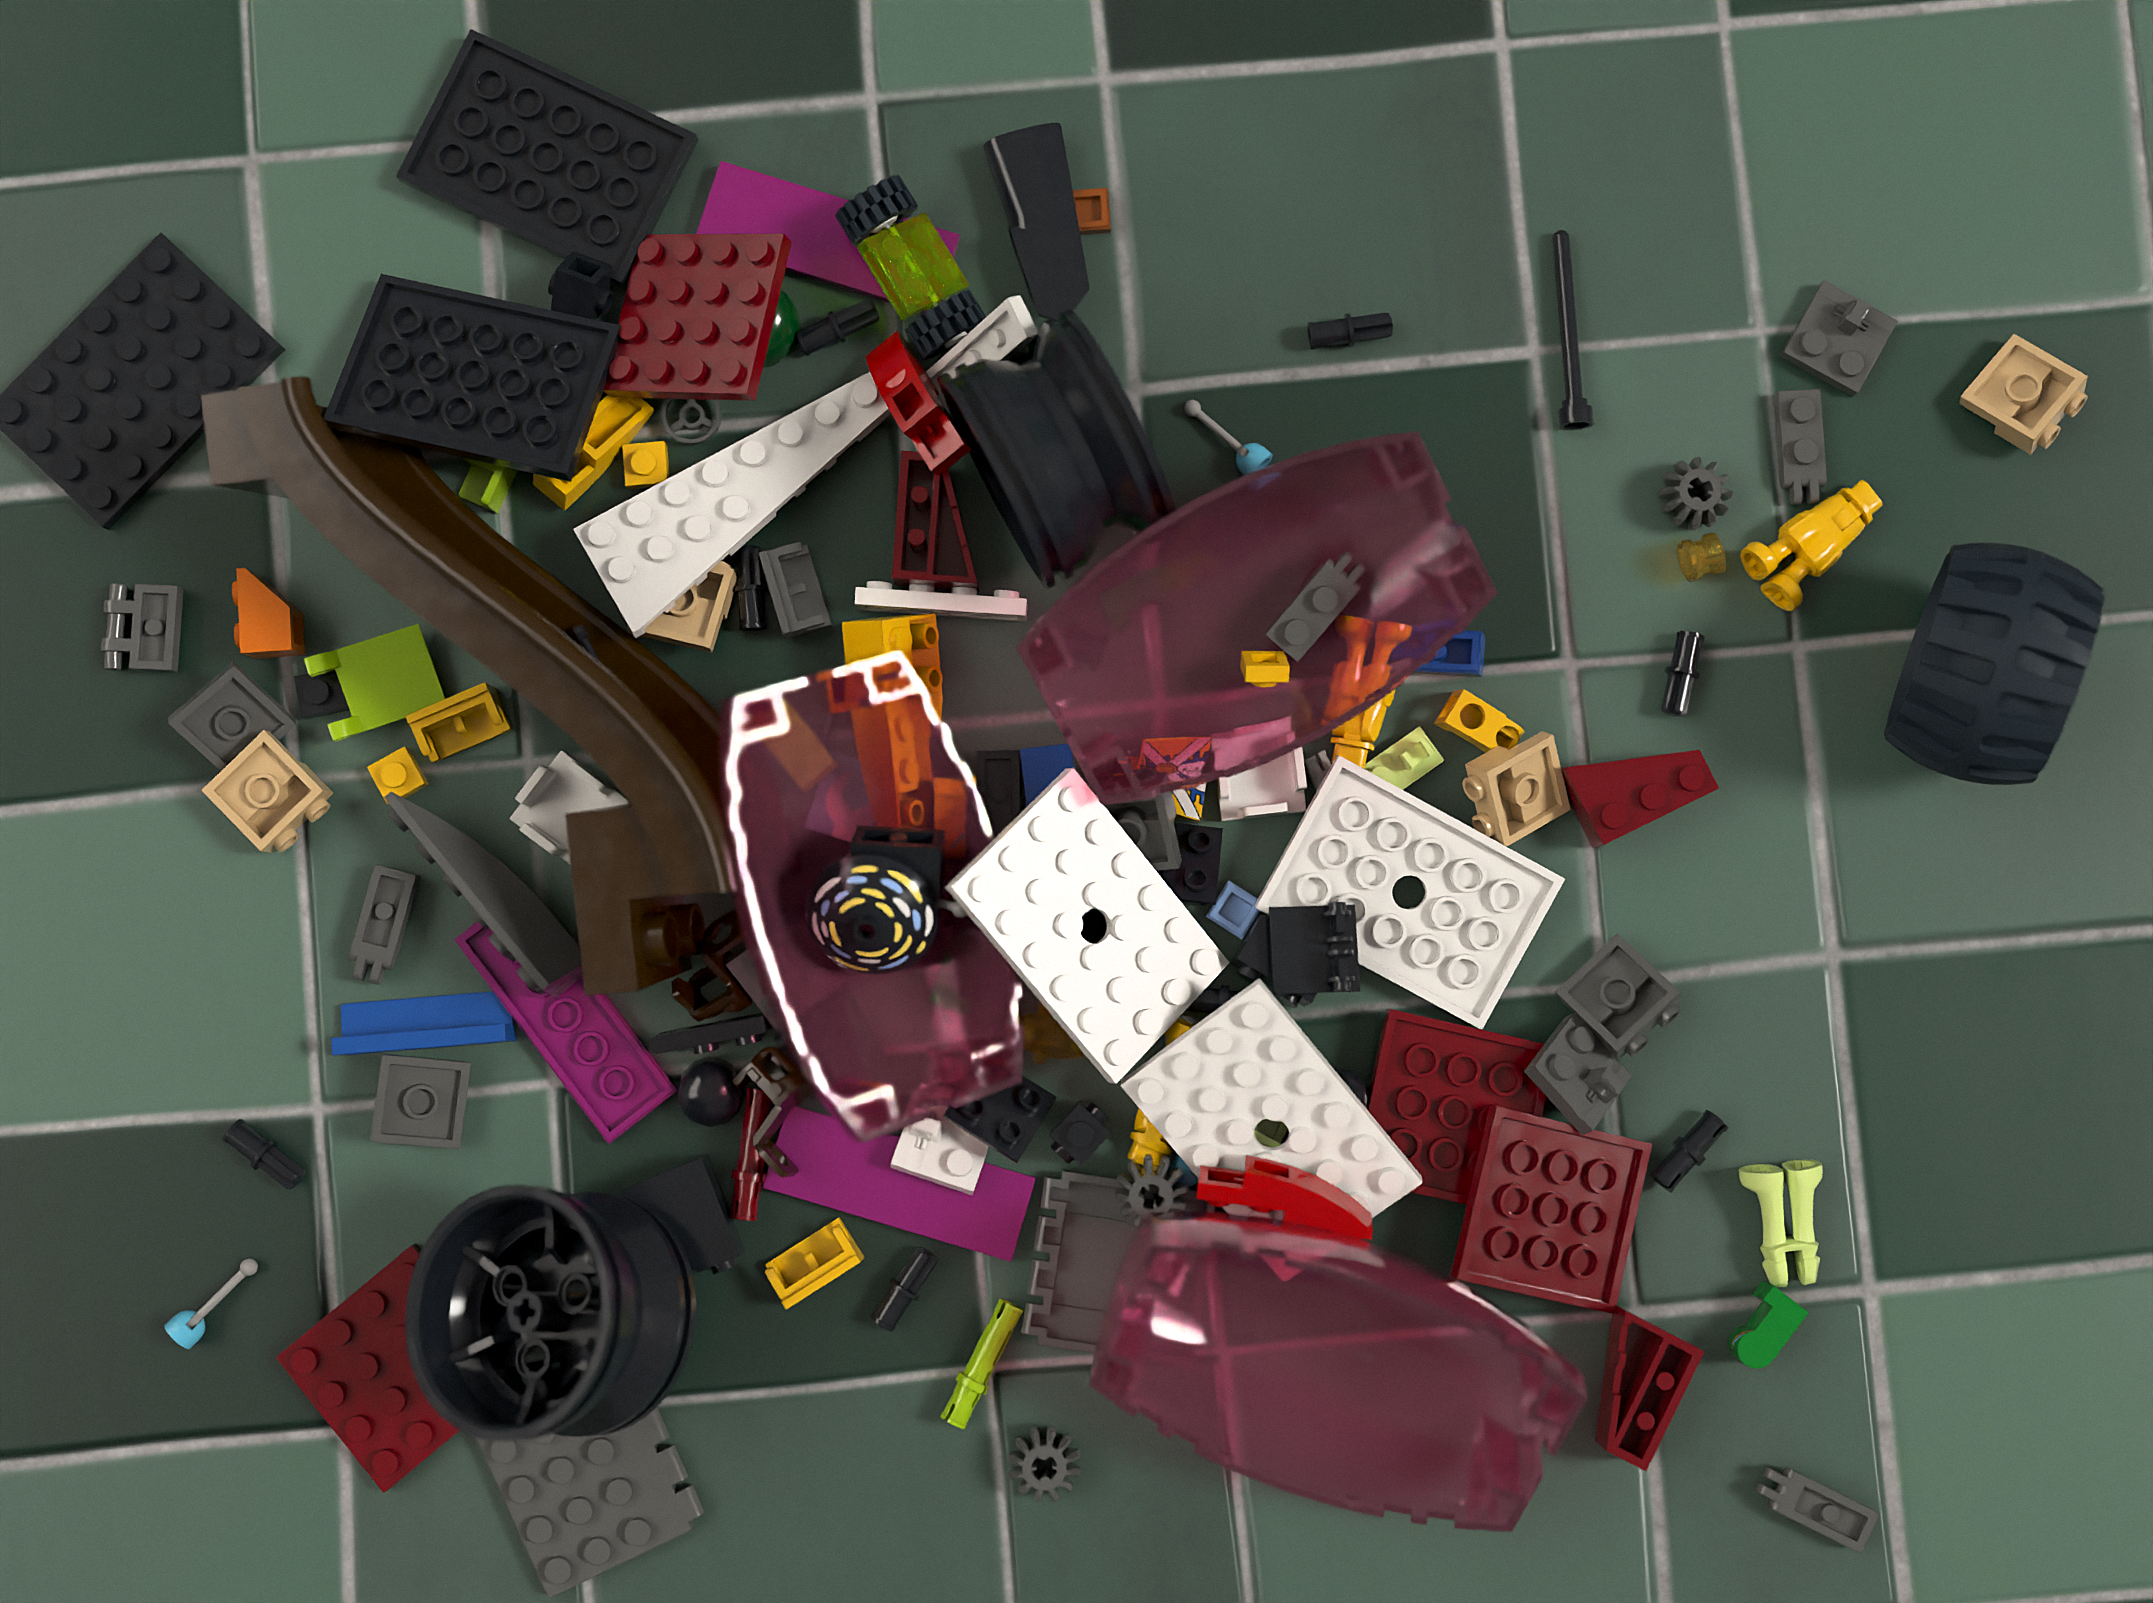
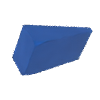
M1414 629L1413 642L1408 647L1400 650L1394 662V671L1483 677L1485 635L1482 631Z

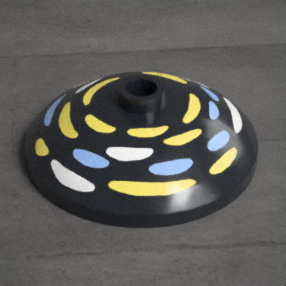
M855 852L832 861L816 876L806 899V922L817 946L837 964L860 973L888 974L909 967L918 961L930 948L938 928L939 907L930 883L908 862L882 852ZM869 924L875 930L866 931L860 925Z

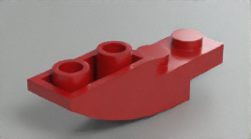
M898 330L865 356L871 376L901 431L912 440L933 473L937 476L941 475L972 450L937 396L940 393Z
M1246 1155L1244 1171L1200 1165L1196 1199L1205 1200L1208 1204L1217 1207L1237 1204L1249 1206L1250 1209L1261 1213H1271L1274 1210L1283 1211V1228H1289L1300 1235H1314L1318 1232L1332 1234L1338 1239L1349 1242L1359 1241L1360 1239L1372 1240V1214L1350 1195L1314 1174L1281 1162Z

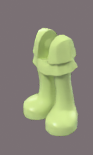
M1787 1161L1782 1163V1169L1771 1164H1754L1739 1168L1741 1184L1755 1192L1759 1199L1763 1222V1244L1760 1250L1765 1258L1762 1266L1770 1284L1775 1287H1787L1788 1285L1785 1252L1794 1251L1796 1270L1800 1283L1802 1285L1816 1283L1820 1258L1816 1255L1819 1243L1815 1241L1813 1229L1814 1190L1821 1181L1823 1174L1820 1161ZM1784 1180L1790 1194L1793 1236H1786L1783 1211Z

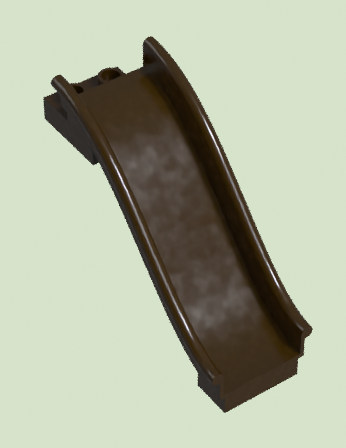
M286 377L280 379V382L237 387V390L201 395L212 486L289 498L308 521L357 567L422 619L508 683L563 729L595 760L630 802V804L565 813L585 996L639 991L692 969L691 956L702 954L701 936L705 932V922L700 906L697 903L685 904L684 895L738 891L744 889L742 878L800 872L793 836L780 801L755 757L730 725L692 686L647 647L530 559L482 520L443 482L417 447L329 428L324 420L327 407L317 405L309 377ZM580 624L585 627L600 663L585 651L582 643L575 635L574 627Z

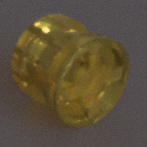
M1715 533L1704 534L1699 541L1692 542L1687 539L1678 543L1677 555L1679 564L1685 578L1690 583L1700 580L1703 574L1706 573L1718 575L1725 572V553Z

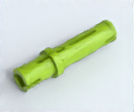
M999 1298L964 1371H959L955 1378L958 1383L944 1411L940 1415L943 1420H947L948 1423L958 1428H966L967 1422L981 1394L986 1395L990 1387L987 1382L1024 1309L1017 1307L1016 1304L1006 1299Z

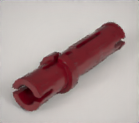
M747 1088L737 1167L732 1169L731 1176L732 1179H735L733 1200L729 1218L757 1221L761 1184L765 1182L767 1173H763L765 1162L755 1149L753 1137L770 1114L773 1101L762 1089Z

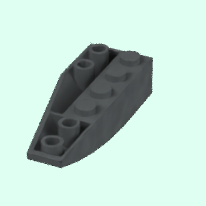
M393 792L384 797L392 806V809L387 812L390 818L403 832L410 829L418 838L419 842L414 846L431 865L435 861L446 873L442 877L443 881L458 897L462 894L473 906L469 909L470 913L484 929L491 928L494 933L489 937V940L505 958L508 957L512 962L517 960L522 965L516 972L532 991L536 990L540 995L547 992L557 998L583 976L579 942L546 903L510 868L469 836L433 813Z

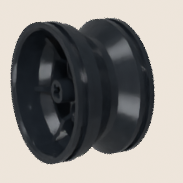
M1070 309L1059 313V324L1052 318L1041 323L1031 359L1021 364L1012 361L980 359L968 366L965 363L956 366V377L953 379L947 372L937 376L938 384L949 412L972 449L969 454L993 502L1030 568L1046 590L1056 586L1054 576L1059 575L1065 581L1073 577V571L1088 563L1104 536V530L1117 524L1146 536H1152L1159 532V522L1164 527H1169L1177 521L1176 509L1168 483L1134 407L1098 343L1082 320Z
M527 1185L494 1187L471 1196L455 1207L435 1228L422 1249L411 1277L406 1300L405 1334L407 1350L416 1380L431 1406L448 1423L466 1434L491 1441L535 1439L549 1434L568 1437L608 1435L624 1430L644 1419L658 1407L674 1387L683 1371L693 1341L696 1324V1291L691 1267L680 1241L669 1225L646 1205L625 1196L608 1193L578 1192L566 1194L550 1188ZM546 1234L545 1249L542 1253L533 1247L532 1243ZM519 1373L528 1379L527 1386L522 1381Z

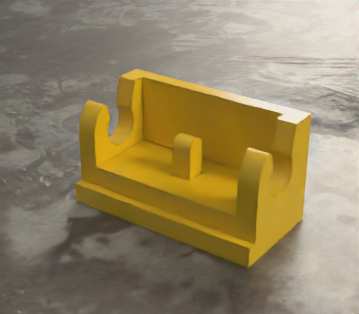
M485 682L405 716L424 756L428 755L433 763L513 730L496 688Z
M838 1217L766 1263L767 1270H765V1273L787 1310L860 1263L864 1256L844 1223Z

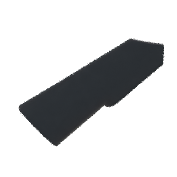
M1054 122L1001 134L987 141L983 148L1010 225L1008 227L1010 238L1030 298L1035 303L1040 317L1052 318L1059 323V313L1067 309L1074 312L1089 292L1090 287L1062 127L1060 123Z

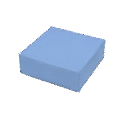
M1228 880L1216 899V905H1212L1205 917L1242 940L1260 912L1259 909L1254 907L1258 899Z

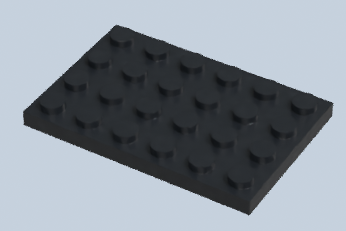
M470 29L396 177L400 182L563 259H566L572 251L608 263L612 265L610 281L625 287L630 277L632 265L637 257L638 247L648 234H652L698 142V137L687 129Z
M160 232L1 393L0 430L101 527L109 530L205 432L201 395L237 390V387L250 386L286 349L171 240Z
M380 274L324 415V420L331 429L571 482L609 376V366L617 352L621 338L619 335L621 326Z

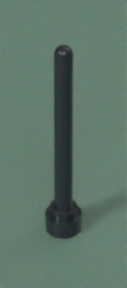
M1558 230L1554 233L1552 239L1566 400L1562 401V408L1558 410L1559 428L1562 430H1580L1594 425L1592 406L1588 405L1587 399L1583 398L1570 238L1566 231Z

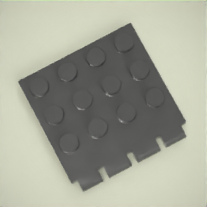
M1068 1170L1062 1171L1061 1178L1044 1176L1040 1207L1057 1211L1056 1217L1038 1215L1033 1250L1050 1253L1049 1260L1032 1258L1027 1294L1044 1298L1043 1303L1025 1302L1021 1333L1038 1336L1037 1345L1192 1368L1215 1206L1208 1204L1205 1200L1196 1199L1197 1190L1189 1189V1193L1179 1196L1187 1202V1207L1185 1211L1173 1210L1176 1216L1174 1224L1167 1223L1161 1216L1159 1217L1160 1225L1158 1230H1152L1151 1219L1145 1218L1143 1225L1137 1228L1134 1226L1136 1212L1127 1217H1123L1120 1213L1122 1206L1126 1202L1115 1200V1191L1124 1188L1117 1182V1178ZM1150 1184L1149 1190L1145 1186L1143 1187L1145 1189V1198L1153 1200L1155 1194H1157L1158 1198L1161 1197L1157 1185Z
M658 1408L633 1426L608 1435L568 1437L549 1434L535 1439L491 1441L476 1438L548 1598H552L692 1530L694 1527L692 1520L705 1513L693 1484L679 1490L676 1487V1483L686 1479L688 1473L675 1445L672 1444L661 1450L657 1445L670 1437Z

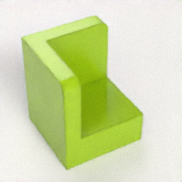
M463 458L472 466L461 487L459 496L466 501L498 514L518 470Z

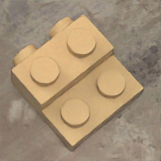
M2013 334L1960 396V405L1994 424L1995 434L2031 455L2038 446L2047 449L2053 443L2061 430V427L2057 424L2065 414L2074 417L2081 410L2088 398V395L2084 394L2088 376Z
M720 561L707 573L708 577L698 586L694 584L675 601L676 605L669 612H663L644 629L645 633L641 636L712 653L722 619L726 620L734 595L733 590L737 585L734 569H731L729 564ZM627 625L629 633L633 634L629 626Z
M263 730L201 790L261 852L273 853L276 849L281 853L290 848L299 838V834L295 830L307 819L310 822H314L321 818L330 808V804L326 800L334 794L305 763L299 762L270 731Z
M1541 731L1511 749L1497 746L1465 764L1468 777L1463 780V789L1466 795L1475 802L1477 815L1472 818V825L1475 830L1506 847L1571 810L1552 734Z

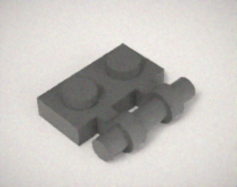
M110 584L109 600H104L103 614L107 615L106 638H101L100 651L105 652L104 669L122 670L123 654L130 653V669L137 671L178 672L184 588L175 585L135 584L134 601L127 600V585ZM126 616H133L131 639L124 638Z

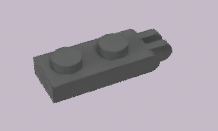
M1820 389L1778 391L1773 397L1781 489L1788 488L1791 505L1802 503V488H1805L1807 504H1817L1819 502V487H1825L1827 481Z
M1347 550L1335 562L1327 558L1263 632L1264 635L1296 662L1304 656L1361 588V585L1356 580L1365 571L1366 566L1359 561L1346 573L1343 569L1353 558V555Z
M374 865L349 954V959L356 961L353 979L363 981L367 975L369 965H372L369 982L380 985L385 970L392 971L395 968L420 875L382 865Z
M1769 1467L1765 1468L1763 1475L1778 1483L1776 1489L1774 1490L1762 1483H1758L1755 1491L1770 1498L1769 1508L1862 1554L1880 1513L1789 1467H1785L1782 1474Z

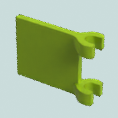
M419 624L304 659L309 676L315 677L335 670L340 681L351 717L327 724L331 737L335 742L405 719L406 715L445 699Z

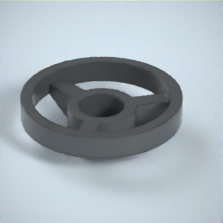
M666 398L662 407V422L666 431L673 439L686 445H698L708 441L716 434L722 419L721 408L717 400H712L716 408L715 422L706 418L704 410L695 403V399H687V404L680 409V420L669 426L667 412L674 399ZM691 410L700 412V418L695 423H688L685 420L686 414ZM704 426L711 429L707 434L696 439H685L675 434V432L684 428L698 430Z

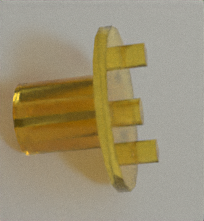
M1040 1000L1036 1014L1018 1015L1010 1021L1008 1035L1017 1045L1034 1053L1033 1062L1036 1064H1045L1046 1057L1074 1059L1085 1056Z

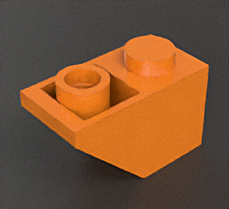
M236 568L237 581H234L232 584V597L234 604L238 606L239 623H236L234 626V640L236 646L240 648V653L254 659L305 656L304 614L260 575L246 568Z

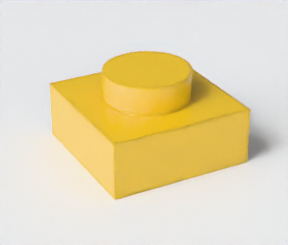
M665 441L622 445L625 486L628 490L651 488L670 478L668 449Z
M1241 651L1240 668L1245 682H1251V684L1258 687H1272L1277 682H1289L1290 665L1284 651Z
M405 746L367 767L383 798L390 792L406 798L429 785L412 752Z

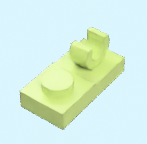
M1419 726L1366 763L1365 770L1404 790L1442 763L1444 759Z

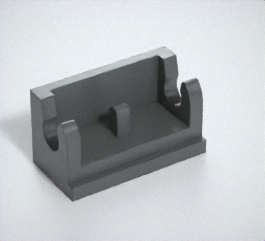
M797 542L769 551L759 552L780 627L787 640L832 627L808 545L802 546L801 542Z

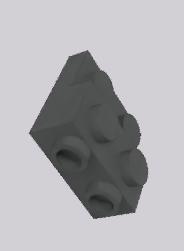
M1142 770L1131 775L1128 780L1115 781L1114 776L1111 774H1100L1092 777L1086 783L1156 871L1179 869L1182 859L1174 827L1176 809L1168 776L1157 777L1156 772L1153 770Z
M1618 933L1555 991L1556 996L1573 1013L1578 1015L1618 1060L1626 1053L1631 1058L1640 1053L1650 1041L1646 1034L1657 1024L1662 1028L1667 1027L1681 1012V1009L1677 1006L1681 1002V992Z

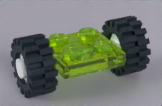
M900 175L890 176L887 180L886 178L882 179L877 185L869 186L863 193L860 192L855 195L853 200L847 201L844 207L837 211L835 217L852 245L856 246L900 319L903 321L926 309L928 310L905 329L922 359L927 360L960 342L986 318V315L970 289L965 291L970 284L927 214L924 212L903 222V219L910 217L913 214L912 212L916 211L918 204Z

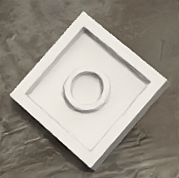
M919 1084L890 1168L973 1195L989 1146L942 1117L955 1095Z

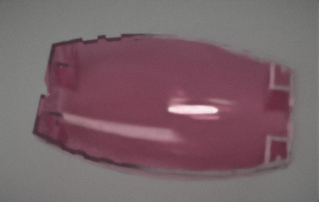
M1418 431L1359 439L1306 452L1242 475L1188 501L1139 531L1096 563L1063 593L1015 645L1100 805L1157 797L1158 794L1196 788L1199 787V784L1222 777L1228 778L1266 764L1324 736L1369 709L1404 683L1403 680L1420 666L1428 664L1438 655L1436 652L1455 634L1459 635L1496 595L1497 590L1465 526L1454 522L1445 506V503L1450 501L1451 498ZM1347 550L1353 555V558L1343 569L1346 573L1359 561L1366 566L1365 571L1356 580L1361 585L1360 590L1304 656L1296 662L1285 653L1290 665L1289 682H1277L1272 687H1258L1251 684V682H1245L1240 668L1241 651H1283L1263 632L1327 558L1335 562ZM1345 616H1353L1355 618L1353 620L1346 621Z
M900 650L725 698L722 700L719 747L721 811L727 825L740 889L733 891L743 937L762 992L791 1053L815 1094L848 1139L862 1144L930 1118L929 1109L926 1108L938 1105L956 1108L1022 1082L1024 1025L1018 1024V997H1023L1022 982L1017 981L1016 971L968 914L964 917H957L951 910L939 907L937 932L927 952L909 967L888 974H865L837 964L817 946L807 926L805 906L810 887L816 876L825 866L839 857L851 854L850 844L857 825L945 830V880L941 895L937 898L952 902L956 900L945 887L995 839L983 801L966 761H960L951 743L950 737L953 736L946 722H940L928 701L932 698ZM869 924L860 925L866 931L875 930Z
M1215 1212L1149 1213L1140 1224L1118 1273L1103 1318L1089 1382L1092 1388L1134 1417L1139 1412L1157 1423L1156 1432L1168 1439L1175 1434L1194 1444V1453L1234 1472L1285 1492L1338 1508L1383 1518L1384 1510L1408 1514L1410 1515L1411 1523L1426 1525L1427 1517L1454 1520V1528L1504 1532H1513L1543 1478L1541 1448L1544 1439H1546L1547 1453L1556 1455L1587 1400L1584 1376L1572 1360L1529 1325L1481 1293L1438 1270L1377 1244L1320 1227L1267 1217Z

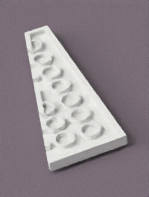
M870 372L573 529L635 638L644 634V629L663 612H669L676 605L675 601L694 584L698 586L708 577L707 573L728 554L732 556L776 516V512L793 496L797 498L806 490L805 486L820 472L831 468L837 462L836 458L857 440L860 442L891 414Z

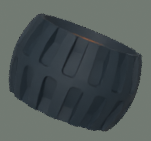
M1989 542L1952 545L1936 576L1910 644L1888 713L1887 724L1884 730L1885 739L1910 759L1924 767L1955 779L1991 785H2017L2035 782L2039 773L2049 761L2056 743H2058L2078 695L2100 626L2105 598L2103 594L2104 589L2076 567L2038 550Z

